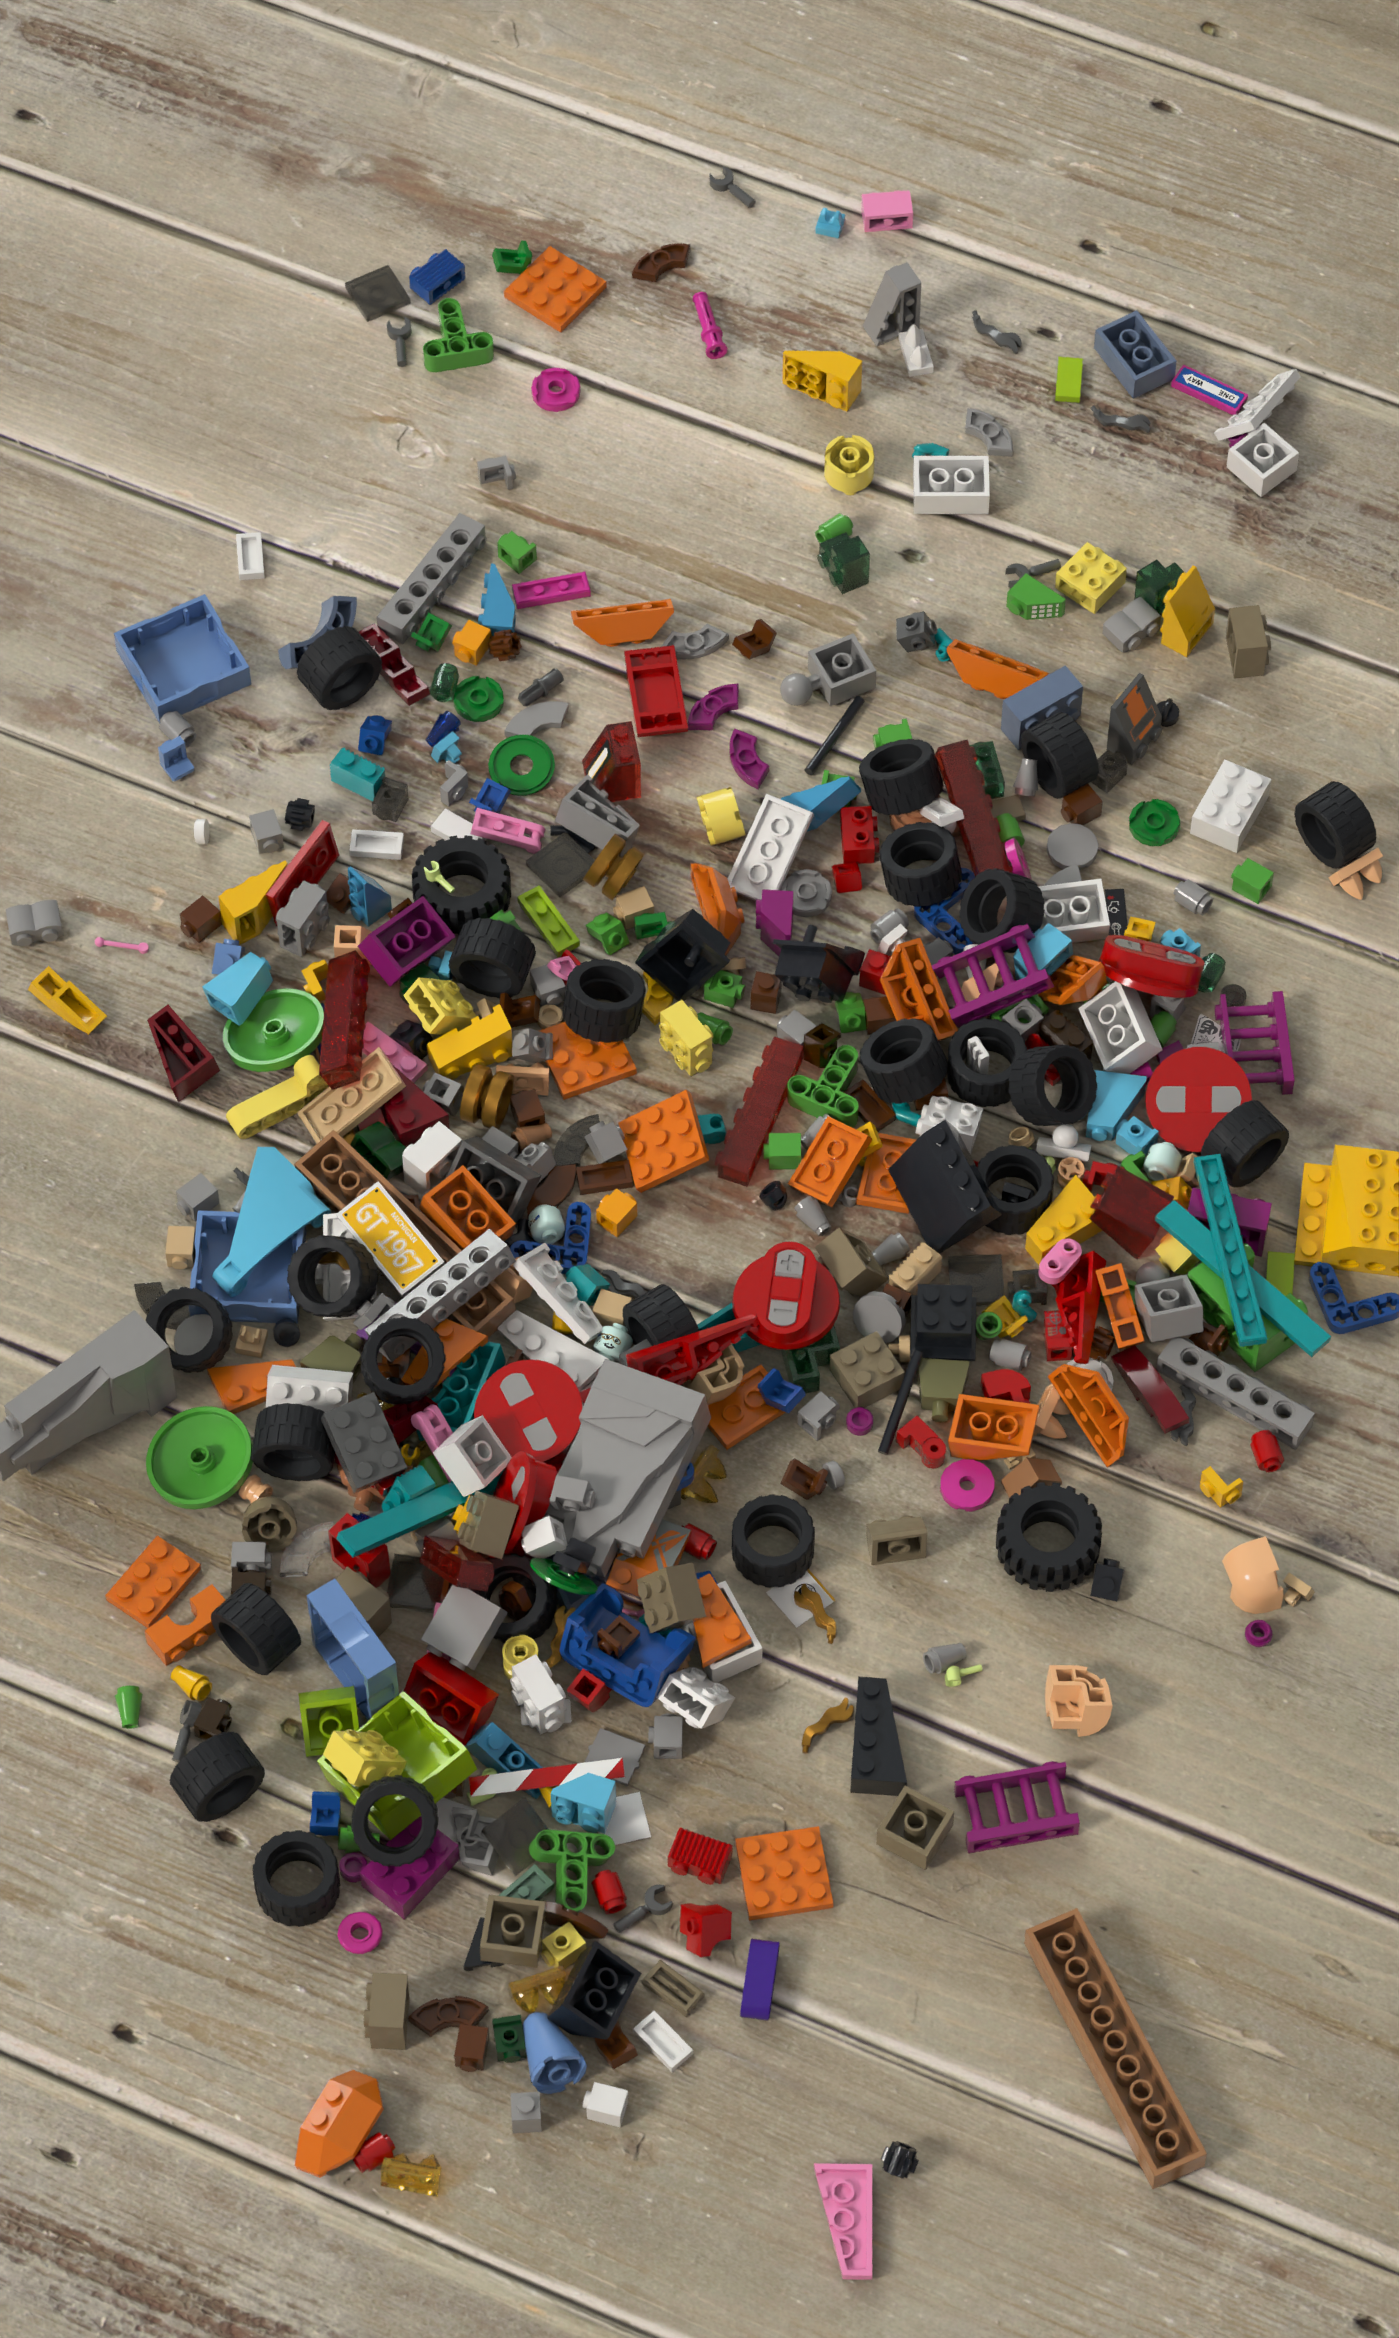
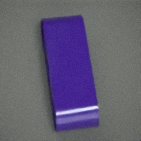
M751 1938L740 2017L769 2021L780 1942Z

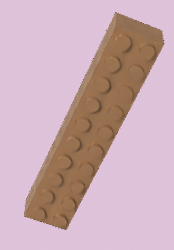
M332 1130L294 1164L295 1168L311 1183L314 1193L323 1198L335 1213L341 1211L379 1181L443 1259L445 1264L462 1251L336 1131ZM492 1280L486 1287L482 1288L465 1304L450 1314L447 1319L487 1335L489 1338L516 1311L514 1299Z
M1078 1908L1026 1929L1024 1944L1151 2188L1155 2189L1205 2167L1207 2153Z

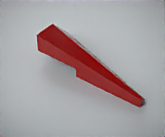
M1095 1251L1081 1255L1078 1264L1060 1283L1051 1284L1057 1294L1055 1299L1063 1325L1069 1333V1345L1073 1347L1075 1353L1074 1361L1079 1364L1089 1363L1101 1288L1095 1270L1105 1268L1106 1260Z
M751 1314L626 1354L627 1365L630 1368L681 1386L687 1380L695 1378L698 1372L706 1369L723 1355L722 1351L728 1346L741 1340L740 1337L750 1328H756L759 1325L758 1318Z

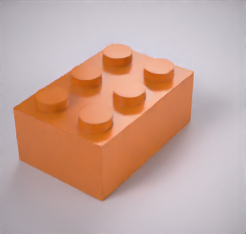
M464 1165L422 1197L419 1207L431 1222L461 1250L465 1249L488 1229L505 1241L512 1236L516 1225L512 1218Z

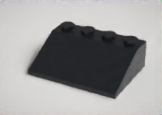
M946 1120L923 1133L888 1169L926 1244L939 1254L1002 1215L959 1132Z

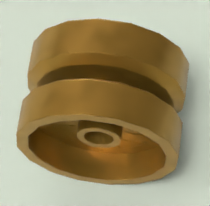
M617 834L612 836L583 878V881L592 887H596L606 876L608 879L602 887V894L612 901L620 890L627 886L645 855L633 847L621 858L620 854L626 846V841Z
M479 1064L475 1065L463 1092L460 1119L474 1124L481 1119L484 1127L491 1128L494 1126L499 1129L504 1122L510 1105V1096L513 1094V1074L499 1071L493 1076L491 1068Z

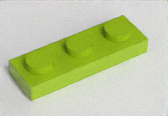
M540 885L517 896L518 904L558 958L562 956L565 950L572 951L580 947V940Z

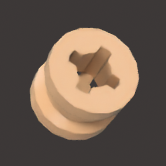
M1068 1157L1059 1163L1057 1181L1060 1187L1063 1189L1073 1178L1070 1177L1071 1175H1077L1083 1183L1085 1168L1082 1161L1074 1157Z
M254 1474L246 1479L238 1494L242 1499H248L252 1503L258 1498L271 1496L273 1487L269 1484H263L261 1478Z

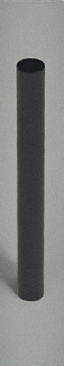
M855 697L805 768V772L808 775L812 776L862 707L865 702L862 697Z
M913 1350L878 1452L888 1455L923 1357V1353Z

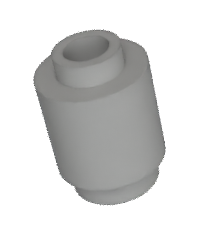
M178 711L167 712L161 717L159 729L170 740L180 736L185 742L186 747L194 742L196 739L194 728Z
M1189 879L1185 882L1181 881L1173 893L1176 895L1175 901L1194 914H1206L1214 900L1208 891Z
M900 909L889 910L871 924L870 935L876 943L880 944L882 938L900 923L906 928L909 925V920Z
M1006 1339L1001 1341L995 1340L989 1359L994 1361L995 1365L1022 1371L1023 1367H1028L1030 1363L1031 1352L1028 1351V1345Z

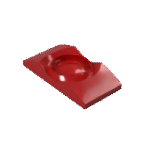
M674 645L624 651L637 737L688 732Z

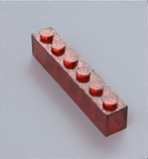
M968 739L938 747L935 756L950 803L963 810L964 819L957 821L975 877L986 869L994 868L1013 873V867L1008 865L1006 859L1005 842H1001L998 834L1000 833L998 819L993 818L990 810L993 808L991 797L989 794H985L983 785H985L983 773L981 770H977L975 764L977 755L974 747L969 746Z
M356 950L330 959L328 962L319 1075L332 1090L359 1081L363 1066L362 1049L364 1048L363 1035L366 1028L365 1011L367 1010L366 997L369 990L368 973H370V966L367 960L362 958Z
M775 1036L771 1044L765 1046L762 1053L761 1067L756 1066L753 1073L752 1081L754 1083L752 1087H747L744 1093L743 1102L745 1103L743 1108H738L733 1121L735 1126L733 1130L729 1129L724 1140L726 1146L716 1156L715 1166L718 1167V1178L748 1187L763 1153L764 1143H767L769 1133L772 1132L787 1098L788 1081L791 1077L797 1075L803 1062L804 1046Z

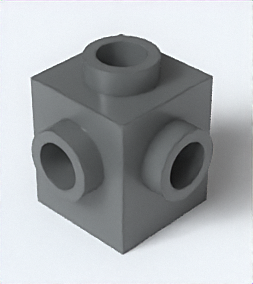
M924 611L896 619L897 641L907 653L935 645V634H937L935 621L930 619Z

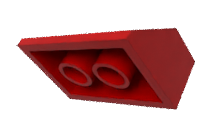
M432 1652L427 1653L414 1663L404 1688V1692L427 1712L429 1718L434 1723L445 1728L464 1746L490 1718L499 1694L463 1670L449 1663L444 1657H439Z

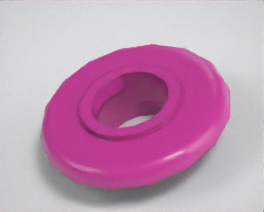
M355 1912L349 1914L341 1921L337 1936L345 1950L353 1954H364L371 1952L379 1945L383 1930L379 1920L374 1915L367 1912ZM358 1928H364L368 1931V1935L363 1939L354 1938L352 1933Z

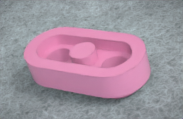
M1073 1239L1060 1240L1040 1262L1038 1274L1041 1280L1048 1284L1060 1283L1080 1261L1082 1253L1080 1244Z

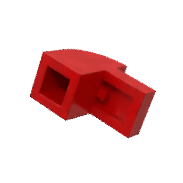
M999 1369L981 1374L980 1387L984 1397L1030 1404L1031 1385L1019 1372L1010 1369Z
M582 1669L566 1691L570 1698L591 1712H595L610 1698L609 1693L612 1689L607 1687L603 1681Z

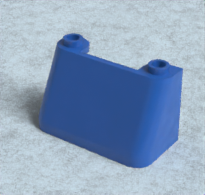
M602 1583L598 1587L597 1592L590 1595L567 1618L560 1644V1654L567 1663L580 1671L585 1669L603 1681L607 1687L642 1707H649L657 1700L656 1697L668 1676L675 1673L694 1646L696 1637L680 1628L671 1630L667 1638L657 1632L650 1634L647 1626L622 1612L624 1602L620 1593ZM620 1615L640 1631V1637L617 1659L612 1654L607 1655L598 1647L597 1632L601 1628L605 1630Z

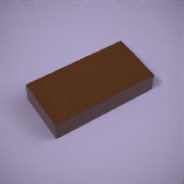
M863 1079L843 1092L857 1100L859 1106L858 1116L866 1124L868 1122L873 1123L877 1132L896 1120V1114L883 1100L878 1098L875 1091Z
M629 1160L576 1167L580 1195L613 1191L616 1188L618 1190L633 1188Z

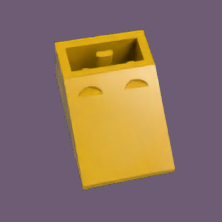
M784 351L782 384L808 394L811 398L824 401L834 408H840L848 412L861 392L862 360L841 351Z
M1192 565L1187 573L1183 572L1174 590L1170 589L1166 593L1163 600L1165 609L1162 613L1164 620L1160 629L1162 633L1161 644L1185 657L1191 653L1212 626L1215 614V607L1194 565Z
M286 860L270 866L266 871L257 876L249 877L244 883L234 888H229L218 896L222 925L233 940L239 941V945L260 935L273 917L266 893L288 866Z

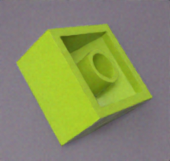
M354 1686L298 1693L306 1757L323 1755L333 1731H346L347 1729L357 1731L359 1729Z

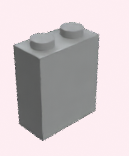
M454 1581L421 1640L428 1643L426 1649L441 1657L445 1653L452 1657L449 1663L464 1671L467 1666L475 1670L508 1612Z

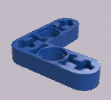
M961 868V880L963 882L959 884L957 891L952 893L950 899L931 904L930 906L914 907L915 919L933 936L949 942L955 955L964 952L963 948L965 946L973 944L965 936L961 924L947 912L948 909L963 898L965 889L969 886L970 881L975 878L974 873L967 868ZM921 908H923L924 910H927V909L930 908V913L927 912V911H924V912L922 913V912H921ZM941 922H946L951 928L947 931H941L936 926ZM957 940H958L959 942L966 941V945H964V944H962V943L959 944V945H957Z
M574 1202L568 1208L563 1246L547 1244L550 1248L548 1253L554 1256V1261L558 1260L559 1262L560 1256H563V1262L560 1264L563 1268L561 1274H566L574 1266L572 1265L571 1258H576L577 1265H585L587 1261L591 1209L583 1202ZM576 1212H581L580 1225H575ZM577 1233L583 1237L584 1241L573 1243L569 1236ZM516 1241L511 1245L510 1250L514 1258L519 1257V1250L523 1251L525 1255L543 1243Z
M1317 1262L1311 1267L1309 1281L1326 1323L1332 1332L1345 1334L1399 1318L1398 1294L1385 1293L1348 1304L1332 1266L1328 1263ZM1317 1272H1321L1322 1275H1326L1325 1286H1323L1324 1282L1322 1280V1277L1317 1276ZM1327 1293H1334L1337 1295L1338 1300L1334 1303H1329L1325 1301L1323 1296ZM1390 1303L1392 1306H1396L1395 1310L1386 1307V1304ZM1366 1308L1372 1311L1373 1316L1362 1318L1358 1311ZM1336 1317L1345 1320V1323L1341 1324L1339 1321H1336Z

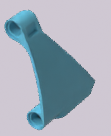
M257 1147L230 1254L215 1269L212 1275L214 1281L230 1297L238 1295L245 1289L254 1268L277 1247L309 1223L314 1228L321 1227L323 1225V1215L332 1213L314 1194L311 1183L275 1147Z

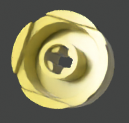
M852 435V438L839 436L833 439L827 445L825 452L824 477L828 484L834 489L851 496L856 494L857 491L863 490L871 483L874 476V452L872 445L866 439L856 435Z
M731 787L696 797L711 846L745 836L742 819L740 818L739 809Z

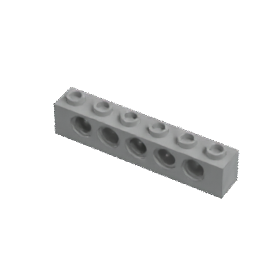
M461 513L457 515L378 614L377 626L388 637L404 644L413 632L416 633L420 622L425 620L428 613H431L432 607L436 602H440L443 599L447 588L456 583L459 573L464 567L467 568L470 565L474 554L485 546L487 541L485 525Z
M488 1229L369 1325L365 1332L369 1337L372 1331L382 1322L385 1323L389 1319L401 1317L419 1319L421 1322L430 1325L433 1329L516 1261L511 1250L502 1239ZM405 1336L393 1337L387 1340L379 1351L390 1362H393L417 1341Z
M1172 1338L1158 1357L1156 1368L1158 1372L1184 1385L1196 1394L1261 1431L1270 1430L1277 1440L1295 1450L1313 1426L1315 1413L1308 1406L1301 1403L1298 1404L1289 1399L1283 1392L1269 1388L1260 1379L1250 1377L1241 1372L1236 1365L1227 1364L1218 1359L1211 1351H1204L1195 1346L1188 1338ZM1190 1361L1195 1363V1365H1187L1185 1362ZM1208 1375H1216L1219 1378L1213 1379ZM1232 1388H1239L1242 1391L1235 1392ZM1262 1401L1265 1405H1258L1255 1402ZM1284 1414L1289 1418H1280L1278 1415Z

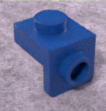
M378 715L367 716L360 728L358 750L382 755L384 753L385 740L392 729V720H387Z
M487 778L476 799L471 798L469 803L475 806L474 812H476L477 808L500 813L511 790Z
M775 1368L757 1386L767 1405L786 1413H790L806 1396L802 1387L783 1380L779 1370Z
M314 1791L312 1793L310 1832L321 1836H338L341 1817L340 1793Z

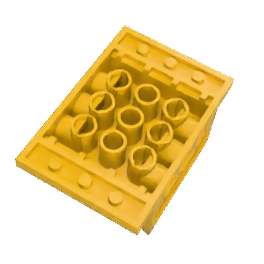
M1335 1144L1331 1166L1304 1163L1294 1265L1312 1267L1315 1263L1321 1262L1328 1263L1333 1269L1399 1277V1152Z

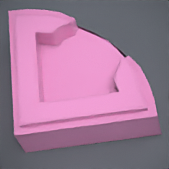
M570 956L551 960L547 967L556 976L567 981L570 972L573 971L576 965Z

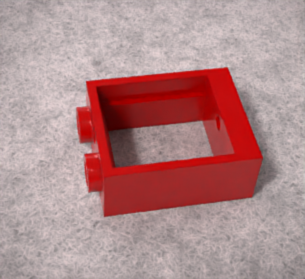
M346 1513L328 1531L332 1560L343 1570L348 1566L356 1572L353 1568L358 1566L360 1569L357 1571L364 1574L369 1583L377 1588L391 1576L388 1546L383 1544L352 1558L336 1539L340 1531L359 1523L349 1513Z

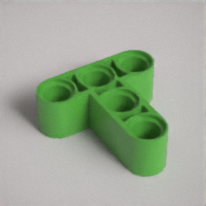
M453 298L441 300L438 304L442 338L430 340L424 344L423 358L425 369L430 372H442L490 363L494 358L492 336L486 332L467 334L459 302Z
M850 1045L838 1047L818 1081L803 1075L791 1077L787 1084V1101L790 1106L816 1118L828 1114L831 1118L853 1128L858 1122V1102L854 1097L843 1092L848 1089L858 1070V1051L856 1048ZM843 1111H849V1112H851V1113L845 1114V1113H842V1112H843Z
M542 1830L529 1845V1853L533 1859L539 1862L556 1863L555 1903L564 1905V1908L574 1910L577 1913L581 1912L587 1902V1866H602L615 1852V1843L608 1835L560 1830ZM539 1841L548 1843L550 1851L543 1850L539 1845ZM571 1843L575 1845L578 1853L570 1852L566 1844ZM594 1846H601L605 1851V1855L596 1853ZM566 1871H573L577 1876V1880L569 1879ZM566 1898L573 1899L576 1902L577 1908L568 1906Z

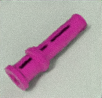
M698 292L693 295L692 300L701 323V339L707 347L706 355L710 359H719L728 351L727 345L722 341L723 332L720 327L716 326L707 293Z

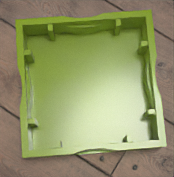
M404 1691L376 1712L364 1726L357 1730V1732L373 1730L383 1736V1740L396 1748L399 1752L398 1754L407 1761L401 1776L410 1777L419 1784L424 1785L425 1789L434 1797L435 1803L477 1770L468 1749L445 1728L434 1723L429 1718L427 1712ZM324 1755L317 1760L327 1781L355 1806L361 1792L370 1785L354 1786L347 1781V1778L340 1771L332 1767V1763ZM393 1794L384 1796L376 1801L370 1809L368 1819L391 1840L420 1817L421 1813L411 1799L403 1795Z

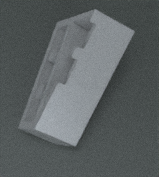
M908 262L894 266L885 272L863 324V328L876 347L897 339L899 333L908 331L912 324H915L918 329L920 328L922 282Z
M587 774L562 799L555 822L602 850L612 836L617 834L626 841V846L620 854L622 858L632 848L640 825L620 805L615 806L607 799L608 794L604 790L599 791L592 784L593 779Z

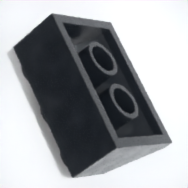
M594 1941L580 1953L547 2019L569 2034L606 2040L609 2038L642 1973L603 1945Z

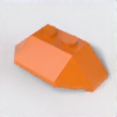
M671 599L575 610L571 611V617L576 627L600 645L613 647L618 646L622 642L638 644L647 639H652L674 613V607Z
M957 639L946 650L964 683L969 684L975 690H986L994 693V696L1000 699H1007L1049 675L1048 672L1041 671L1033 666Z
M692 863L691 881L702 915L707 922L731 942L725 953V956H727L741 935V924L745 923L743 911L741 908L737 909L735 903L738 902L735 887L730 888L727 877L713 867Z
M921 938L896 945L880 978L896 1021L911 1018L923 1020L932 1027L938 1041L952 1037L958 1029L951 1019L948 1011L949 1007Z
M1071 955L1050 976L1054 987L1038 995L1042 1000L1058 1005L1092 999L1107 984L1104 966L1101 962Z
M1067 1364L1059 1366L1048 1378L1108 1468L1124 1456L1129 1417L1099 1372Z
M351 2070L328 2081L300 2127L295 2160L296 2169L321 2178L328 2171L338 2168L355 2158L384 2110L379 2083L376 2078Z

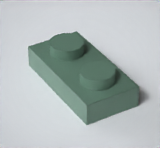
M534 1864L498 1896L539 1901L554 1888V1882Z

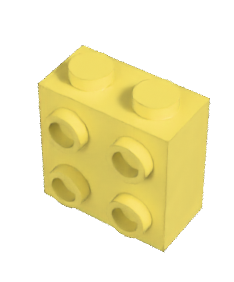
M1087 542L1056 573L1055 588L1095 614L1125 584L1127 568L1120 561L1106 555L1099 547H1094Z
M419 977L403 995L409 1003L411 1011L421 1020L424 1030L430 1034L444 1035L455 1028L459 1032L472 1025L471 1019L477 1017L473 1012L472 1005L460 993L459 986L451 980Z
M683 1000L660 1012L659 1028L661 1038H659L663 1049L672 1053L677 1066L681 1070L685 1069L690 1077L698 1072L701 1073L707 1070L712 1064L713 1033L706 1024L702 1025L698 1020L696 1011L691 1006L688 1007Z
M352 1729L333 1731L323 1753L332 1763V1767L340 1771L350 1784L357 1787L370 1785V1783L375 1780L378 1781L382 1777L402 1775L407 1763L398 1754L399 1752L396 1748L390 1746L383 1740V1736L373 1730H368L367 1732H357Z

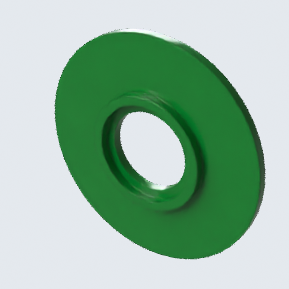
M515 735L504 739L493 749L488 767L491 779L510 789L511 795L526 796L540 791L550 782L555 769V761L551 749L542 740L530 735ZM524 755L532 760L533 768L529 773L517 775L511 770V761L517 756Z
M533 1558L530 1561V1566L534 1572L556 1587L580 1595H592L597 1592L596 1584L580 1572H575L574 1576L559 1570L560 1564L545 1558ZM557 1572L563 1573V1574L569 1576L570 1578H567V1577H565V1576H563V1575H561V1574H559V1573H557Z

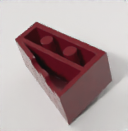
M168 1004L147 1020L171 1089L178 1103L220 1071L211 1053Z
M393 1065L406 1087L380 1108L395 1139L408 1147L410 1144H415L421 1138L423 1132L428 1127H433L438 1121L450 1129L449 1114Z

